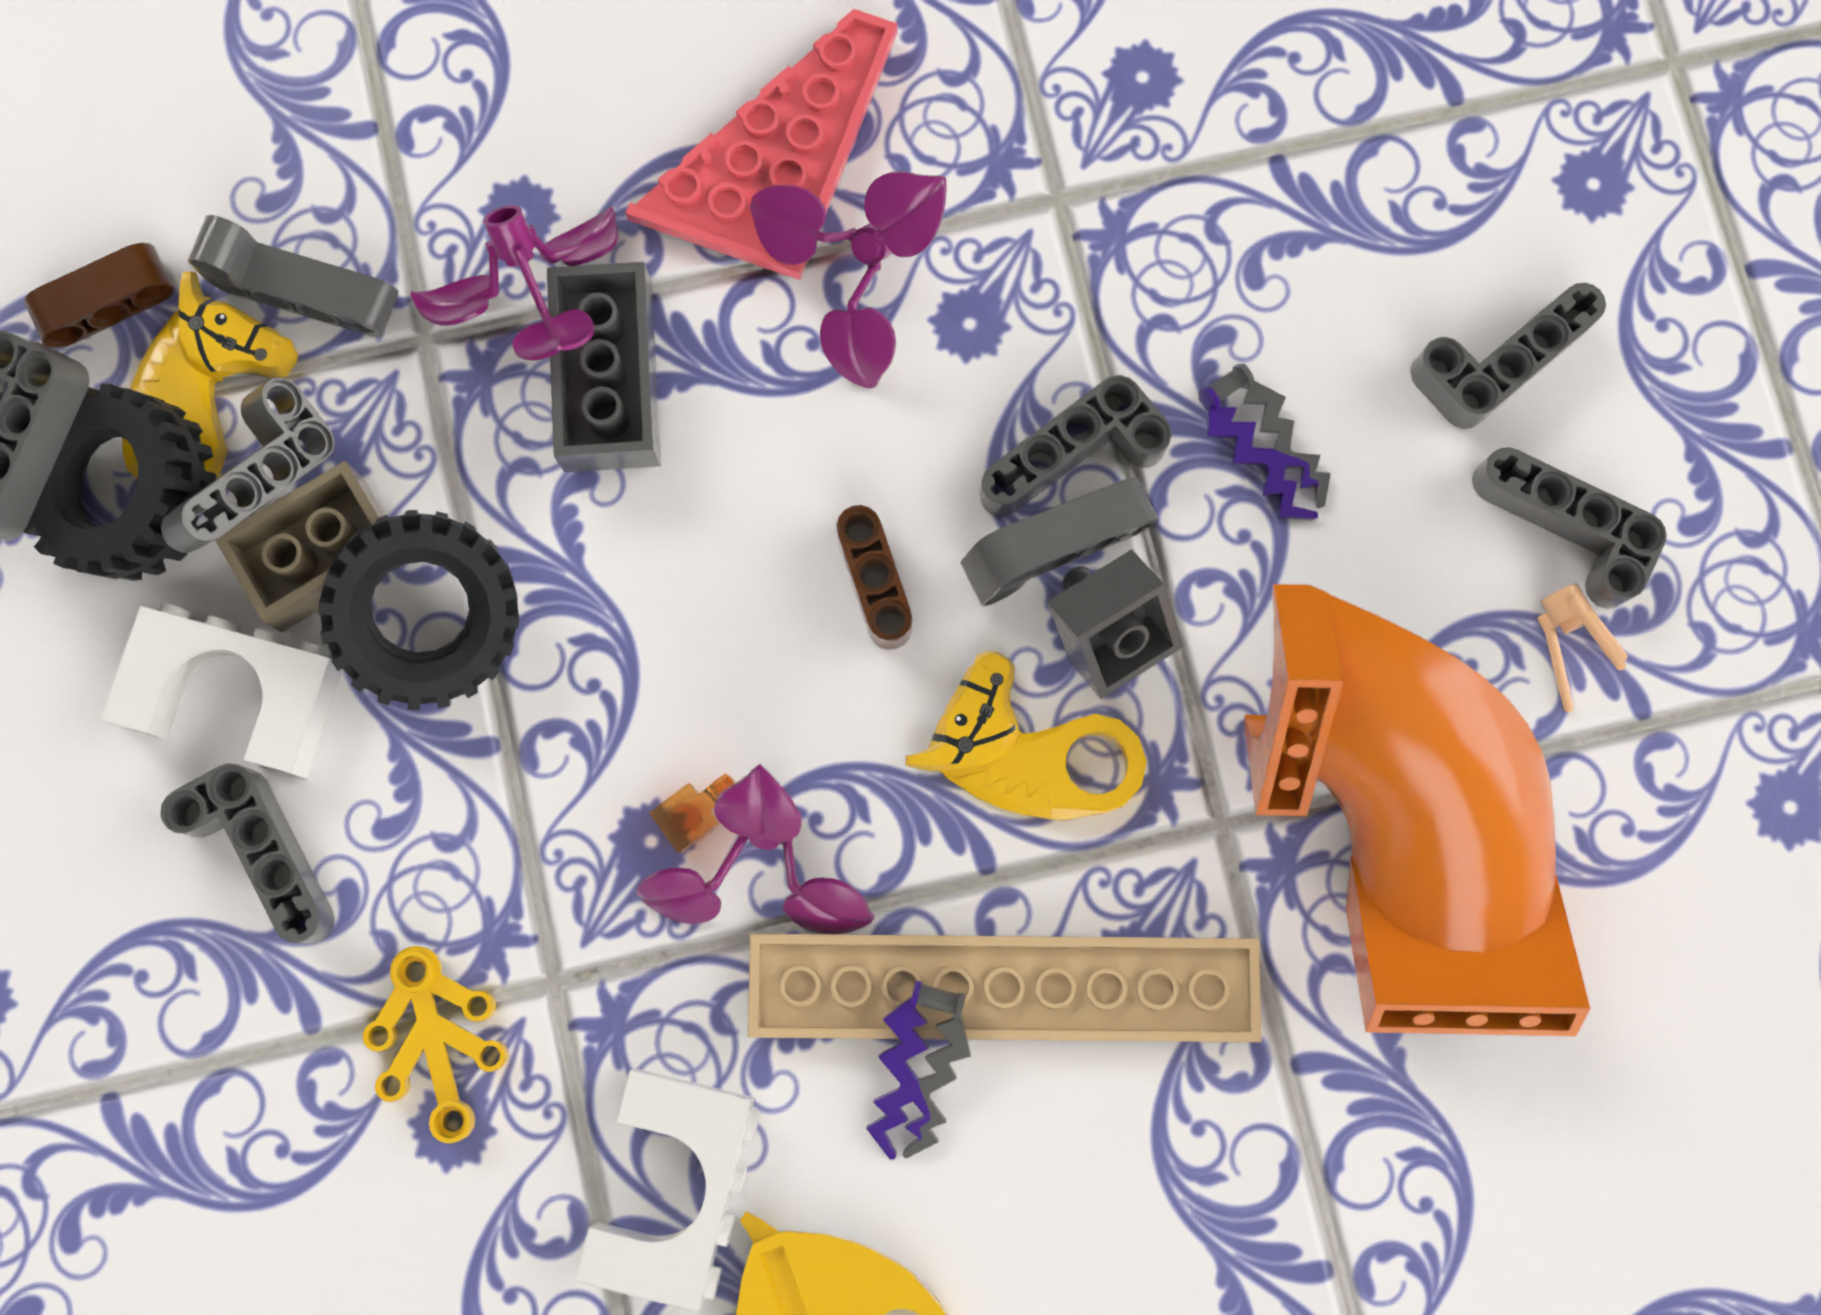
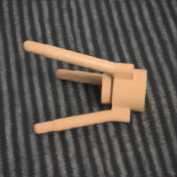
M1577 583L1544 598L1541 603L1546 613L1537 617L1545 632L1559 695L1561 696L1563 709L1567 713L1572 712L1574 707L1555 628L1561 627L1563 633L1567 634L1585 626L1617 670L1625 669L1626 664L1624 661L1628 657L1612 633L1593 611Z

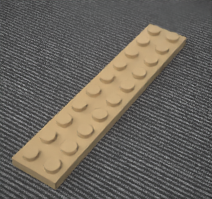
M750 934L748 1038L899 1039L883 1021V1017L910 998L915 982L920 981L923 985L956 994H959V992L966 994L961 1014L968 1040L1262 1042L1259 938ZM916 1004L915 1008L928 1021L925 1025L915 1027L916 1032L922 1039H946L936 1027V1024L953 1018V1014Z

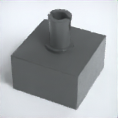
M1132 549L1092 574L1084 566L1071 569L1065 575L1062 582L1065 591L1047 601L1070 663L1100 699L1184 647L1164 583Z

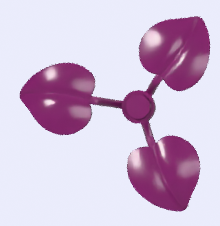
M896 171L876 178L870 184L864 201L865 215L870 223L858 230L851 228L847 231L831 233L820 231L826 221L825 206L816 195L799 186L773 185L758 191L751 198L750 209L759 240L765 250L777 261L790 265L801 264L814 256L817 249V240L820 242L849 240L851 241V250L854 257L868 266L848 301V311L835 309L828 312L824 316L820 327V342L827 360L840 375L854 384L865 388H875L891 365L896 351V336L890 321L881 312L873 308H862L857 311L858 302L875 273L881 270L882 260L892 254L898 257H912L921 253L931 244L939 229L945 210L947 181L944 176Z
M508 205L497 208L488 213L483 219L490 237V241L485 243L489 253V276H472L434 290L410 292L416 309L427 321L442 326L466 322L484 313L489 307L488 299L498 296V259L505 261L509 267L520 266L543 322L524 328L515 336L512 342L515 354L523 360L535 361L552 357L561 350L567 351L586 344L594 334L595 328L591 317L584 311L572 309L551 318L528 262L534 256L532 251L534 248L539 251L541 258L548 263L554 264L561 260L566 266L585 264L606 255L613 250L618 241L616 214L613 207L610 206L599 215L544 244L537 236L534 226L527 225L522 209L519 206Z
M761 764L752 769L743 779L726 788L716 799L714 814L717 820L726 829L739 835L716 875L710 881L704 882L700 874L692 869L667 868L646 877L639 883L636 890V896L641 898L643 903L669 919L686 924L708 922L719 914L722 905L721 899L713 891L719 888L749 839L752 845L763 850H772L777 848L779 844L783 845L788 888L794 893L784 900L783 910L799 926L816 933L843 934L861 929L869 925L875 918L862 895L843 881L821 877L807 880L803 885L798 882L792 842L801 830V815L788 793Z

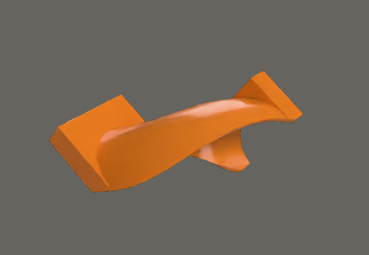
M1273 584L1274 657L1268 714H1245L1244 717L1256 815L1307 816L1317 779L1327 786L1340 805L1347 819L1352 841L1346 916L1365 1031L1377 1033L1577 1036L1591 1008L1556 876L1555 823L1551 780L1543 752L1528 723L1509 699L1481 674L1424 638L1312 585Z

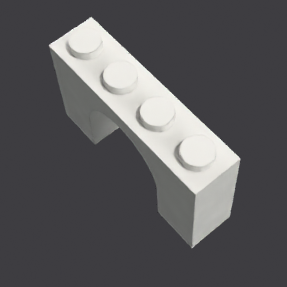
M161 603L159 611L140 606L100 720L167 740L182 694L192 676L202 667L213 661L223 658H242L247 660L254 668L262 688L260 712L243 760L307 779L343 669L337 671L331 662L332 659L329 658L331 654L330 649L303 641L300 649L283 645L285 639L283 636L261 629H255L253 636L236 632L238 624L214 616H208L206 623L189 619L191 611L167 603Z
M638 1068L629 1071L616 1122L672 1136L691 1148L698 1157L704 1171L706 1181L705 1199L694 1222L683 1230L669 1235H649L596 1222L588 1228L575 1282L694 1312H699L705 1298L714 1300L722 1268L713 1266L718 1245L727 1247L735 1215L726 1213L731 1193L740 1195L748 1163L739 1161L744 1141L753 1143L759 1123L760 1111L752 1110L755 1097Z

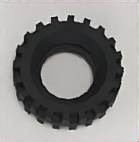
M102 383L100 384V390L88 387L37 505L24 530L26 534L41 537L34 545V548L42 555L55 557L53 564L61 568L101 577L121 578L131 581L142 580V572L153 575L165 572L166 568L163 561L165 558L181 561L188 553L174 550L166 543L161 531L163 518L175 507L217 478L215 473L205 471L204 461L214 456L211 446L195 441L203 432L198 423L183 419L186 412L178 406L128 388L124 389L112 384ZM122 437L132 445L138 463V484L130 505L121 516L106 526H96L86 517L82 505V479L91 456L99 446L112 438ZM200 514L196 516L193 521H191V524L195 529L198 527L196 523Z
M406 510L403 515L390 518L387 515L377 518L371 526L364 530L359 529L351 535L347 544L341 550H338L332 560L323 583L318 606V615L321 617L322 628L320 635L322 642L328 645L333 655L331 662L337 671L343 669L352 678L351 685L359 692L365 688L378 695L377 702L388 706L391 700L408 703V710H420V704L437 703L439 709L450 706V700L463 694L470 698L478 693V686L487 678L493 680L499 674V666L505 656L511 655L514 648L516 628H519L518 597L512 573L508 564L505 563L499 554L497 546L490 539L486 540L476 531L475 526L466 521L464 524L448 518V514L437 511L436 515L420 514L418 510ZM426 562L441 566L458 578L467 594L469 612L464 628L452 642L437 650L414 652L399 648L383 637L374 622L371 603L375 588L387 573L404 564Z

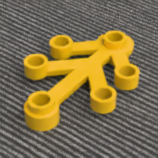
M411 946L400 951L393 959L390 967V979L395 988L377 1019L369 1023L364 1029L363 1042L368 1049L375 1052L391 1049L398 1039L396 1024L412 1001L417 1020L388 1071L383 1072L377 1078L375 1091L380 1099L387 1102L403 1099L410 1090L409 1076L423 1051H425L438 1106L430 1115L429 1128L432 1135L438 1141L449 1144L455 1143L470 1135L475 1125V1115L467 1103L460 1101L446 1044L475 1059L476 1065L481 1070L487 1072L503 1068L508 1061L509 1052L506 1045L501 1041H485L438 1014L433 994L461 1007L464 1016L474 1022L486 1021L491 1018L496 1010V1001L486 991H472L443 975L441 961L431 949L422 946ZM420 962L425 967V975L420 981L416 982L410 976V968L414 963ZM478 996L483 997L487 1003V1009L481 1016L475 1015L471 1010V1003ZM379 1026H383L388 1032V1039L381 1046L377 1045L373 1040V1032ZM489 1046L496 1047L500 1053L499 1061L493 1066L488 1065L483 1057L485 1049ZM390 1076H395L400 1081V1090L394 1096L390 1095L385 1089V1082ZM452 1111L459 1112L463 1118V1124L458 1131L450 1129L447 1125V1117Z

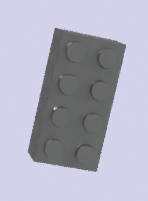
M645 262L547 268L548 311L551 318L568 310L578 309L589 314L595 328L592 338L586 344L572 350H561L558 354L550 357L554 458L564 472L661 466L652 282Z

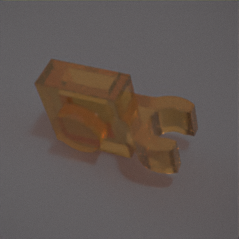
M725 773L700 793H698L693 784L688 783L649 812V814L675 850L682 854L721 824L713 813L716 799L726 788L736 782L730 775L728 776Z

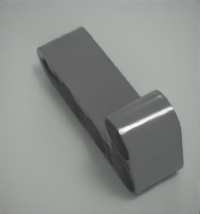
M215 215L205 216L188 258L189 264L208 283L222 291L372 337H383L399 294L395 287L372 276L256 242L250 233L240 225Z
M1574 284L1481 363H1478L1455 339L1448 337L1436 338L1428 343L1413 362L1410 371L1411 379L1415 386L1451 424L1462 429L1473 428L1582 337L1605 313V296L1593 284ZM1576 309L1580 314L1568 324L1563 317L1567 312ZM1533 334L1544 337L1549 344V348H1543L1538 345L1534 340ZM1435 358L1442 361L1447 368V373L1437 372L1433 369L1429 359ZM1498 364H1505L1510 367L1514 372L1515 378L1511 379L1504 376L1500 372ZM1462 393L1472 394L1476 397L1480 409L1468 406L1463 400Z
M0 330V379L9 383L0 402V539L10 541L22 535L28 525L89 386V374L86 367L80 362L44 344Z
M1123 375L1111 376L992 464L984 472L980 489L981 503L984 509L992 515L998 517L1009 516L1110 440L1134 466L1140 468L1152 467L1159 463L1169 446L1172 437L1171 427L1166 418L1137 383ZM1109 396H1119L1126 401L1128 409L1124 411L1111 410L1106 405L1104 399ZM1072 424H1081L1088 428L1091 436L1086 440H1076L1068 434L1066 428ZM1140 432L1150 433L1156 437L1159 446L1152 449L1144 448L1137 443L1135 435ZM1042 452L1051 457L1053 465L1047 469H1038L1030 464L1028 457L1034 453ZM1018 470L1020 477L1015 480L1016 471ZM1014 481L1009 497L1004 492H1000L997 495L993 493L995 483H998L1003 488Z
M276 377L247 394L242 400L240 407L241 416L245 424L262 444V447L175 507L163 518L161 524L162 536L171 548L182 553H191L220 538L333 453L335 442L330 428L295 383L286 378ZM267 399L274 403L277 412L270 408ZM298 439L305 444L308 453L300 447ZM263 464L271 470L273 479L266 475L263 470ZM226 489L235 495L238 506L233 505L226 496ZM203 513L208 521L195 529L191 521Z
M1510 447L1494 451L1473 473V488L1477 495L1485 501L1597 554L1588 574L1585 588L1591 602L1598 607L1605 609L1616 608L1642 593L1667 538L1664 524L1655 515L1520 450ZM1500 470L1503 471V474H1502V480H1503V481H1501V480L1499 479ZM1538 488H1543L1550 492L1553 497V506L1547 505L1540 500L1537 492ZM1583 509L1594 513L1598 521L1597 527H1593L1585 521L1582 513ZM1628 531H1633L1639 535L1642 540V549L1636 548L1631 544ZM1609 572L1616 574L1621 579L1623 592L1612 588L1608 578Z
M1136 476L1130 477L986 535L973 546L961 560L960 564L981 605L984 607L1012 595L1031 578L1148 530L1159 522V518Z
M227 763L214 768L166 796L161 805L160 815L162 822L169 830L183 835L203 838L223 828L225 829L275 931L282 939L288 942L316 944L322 942L330 935L335 921L333 910L268 782L261 773L238 764ZM243 777L246 783L245 791L239 799L233 801L230 795V787L237 778ZM197 801L200 807L199 817L192 825H188L185 819L186 810L190 804ZM265 820L268 826V834L264 841L256 845L252 839V830L255 824ZM286 863L291 872L290 880L286 886L278 889L274 883V873L280 865ZM293 900L294 904H288L285 901ZM302 911L310 912L312 916L305 921L307 930L298 928V923L304 919Z

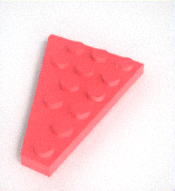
M856 9L850 11L837 23L834 31L824 34L813 44V50L792 68L788 65L761 89L757 98L747 101L736 111L737 116L715 135L710 133L683 157L679 166L669 169L658 179L659 184L636 204L631 202L626 210L628 221L800 280L807 261L796 265L784 264L774 259L765 250L754 225L750 209L751 198L758 191L769 186L795 185L805 188L816 195L825 206L827 213L897 36L898 23Z

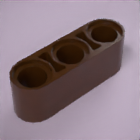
M136 243L119 249L32 290L25 296L24 303L42 343L50 348H63L164 302L173 294L174 288L155 247L150 243Z
M851 506L841 513L837 521L839 545L870 637L881 648L888 650L897 649L905 645L911 636V610L878 515L867 506ZM856 523L867 524L873 531L869 539L862 542L852 541L847 537L846 532L850 526ZM879 568L887 573L888 580L884 585L872 588L866 586L862 582L861 577L868 569ZM886 613L897 614L904 621V626L895 634L883 633L876 626L877 620Z

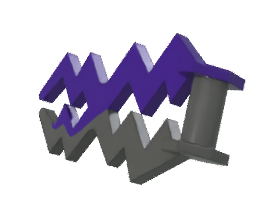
M1236 364L1233 366L1232 371L1209 387H1203L1199 390L1198 400L1208 411L1207 438H1236L1232 464L1264 465L1267 468L1262 496L1281 495L1277 518L1316 519L1318 512L1292 506L1298 481L1284 480L1286 467L1302 468L1299 489L1315 486L1316 507L1318 509L1325 506L1331 473L1316 472L1321 455L1292 452L1290 446L1294 420L1278 417L1286 396L1254 381L1253 374L1246 364ZM1239 388L1247 389L1242 404L1265 405L1259 432L1278 433L1274 448L1252 447L1256 422H1233L1232 419L1237 407H1220V402Z
M916 981L912 996L883 1017V1021L902 1042L879 1054L878 1058L899 1081L900 1086L873 1100V1103L885 1116L867 1125L866 1130L890 1160L896 1158L897 1151L886 1131L908 1121V1116L901 1107L914 1102L923 1115L905 1125V1128L917 1136V1138L903 1149V1157L909 1158L939 1141L931 1128L946 1123L947 1119L931 1099L930 1094L957 1079V1075L950 1065L951 1062L971 1057L961 1014L966 996L964 993L959 992V994L923 985L922 982ZM916 1004L953 1014V1018L936 1024V1027L951 1044L925 1055V1060L936 1073L922 1078H918L906 1062V1060L929 1049L928 1044L914 1029L928 1022L915 1008Z

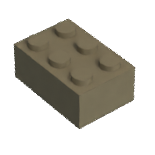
M343 461L244 519L215 541L261 621L283 632L318 611L323 583L338 550H341L347 544L351 535L359 529L364 530L371 526L377 518L385 516L363 477L351 465Z

